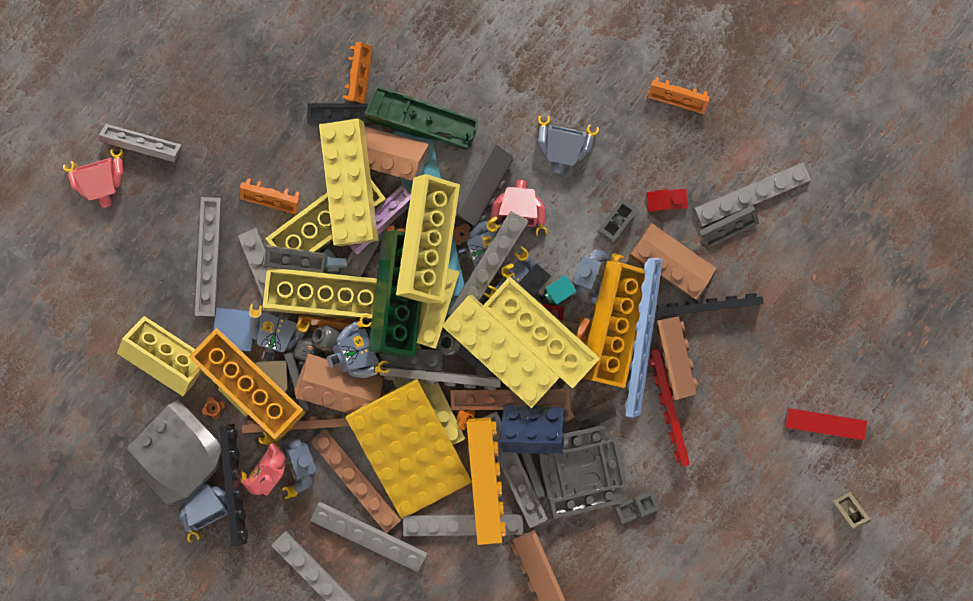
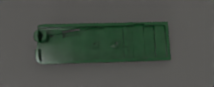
M377 85L365 111V119L415 137L436 140L463 150H468L472 147L478 129V121L475 118ZM437 133L452 135V138L439 136Z

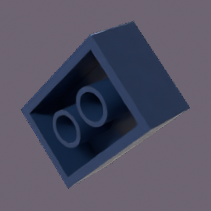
M504 405L500 440L503 452L563 454L565 432L564 407L533 406L531 408L530 406Z

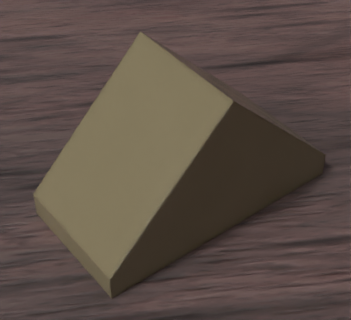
M286 361L256 363V366L284 392L290 389L289 369Z
M851 492L833 501L848 529L854 531L871 522V519Z

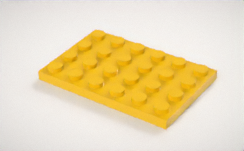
M418 379L346 416V420L401 519L472 483Z

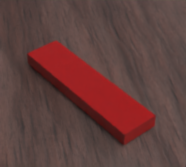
M787 408L785 428L865 440L866 420Z

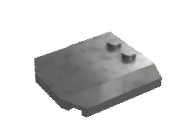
M177 399L169 404L126 448L123 457L166 505L170 506L180 500L191 498L218 470L221 444L181 400Z
M604 425L565 433L563 454L537 453L547 502L553 519L621 504L623 489L626 485L625 473L618 442L610 435Z

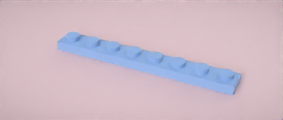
M650 258L644 266L646 274L645 281L641 287L643 296L638 309L640 317L636 324L637 338L633 345L634 359L630 365L632 373L627 386L629 391L628 399L625 402V416L632 418L641 415L663 263L661 258Z

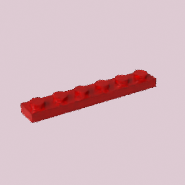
M659 349L650 350L648 362L650 367H654L655 374L652 376L655 386H659L660 389L658 399L660 405H664L666 413H663L665 424L670 426L671 432H668L669 440L676 448V451L673 452L676 463H680V466H688L690 462Z

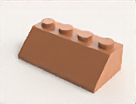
M365 127L370 169L412 181L413 178L422 175L430 144Z
M652 223L629 254L630 257L645 266L650 258L663 259L660 278L692 300H697L716 270L710 263Z
M679 316L655 321L654 328L672 399L677 400L696 395L695 390H698L696 378H692L691 370H694L692 359H688L687 351H689L688 341L683 338L682 332L685 331L683 320H679Z
M307 354L294 389L295 396L304 401L351 414L380 398L383 376L354 377L348 372L343 373L339 365L331 368L328 365L327 359Z
M535 529L513 538L514 544L511 547L515 556L520 555L522 560L519 563L523 574H528L530 581H527L530 591L531 593L536 592L538 597L535 601H566Z

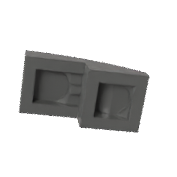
M653 491L622 501L621 504L613 505L620 524L660 510Z

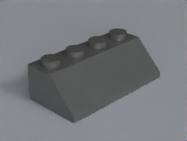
M495 143L491 144L456 209L455 217L474 228L478 223L484 221L486 217L483 214L487 207L491 208L496 199L493 197L495 191L501 190L505 183V180H503L505 173H510L515 164L512 162L513 156Z

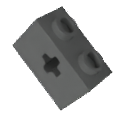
M621 198L597 232L613 243L638 209Z

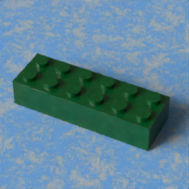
M391 230L382 233L368 351L400 358L415 357L422 302L396 295L405 232Z

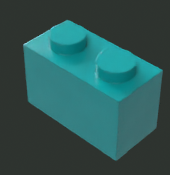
M565 274L544 289L546 293L543 296L549 304L553 303L556 306L573 295L576 289Z

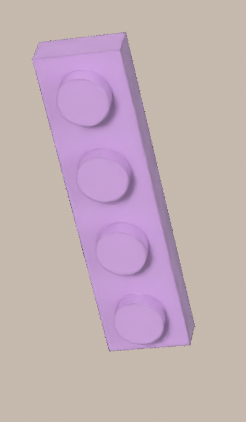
M402 185L375 210L378 235L410 205L411 195ZM371 242L349 246L358 255Z

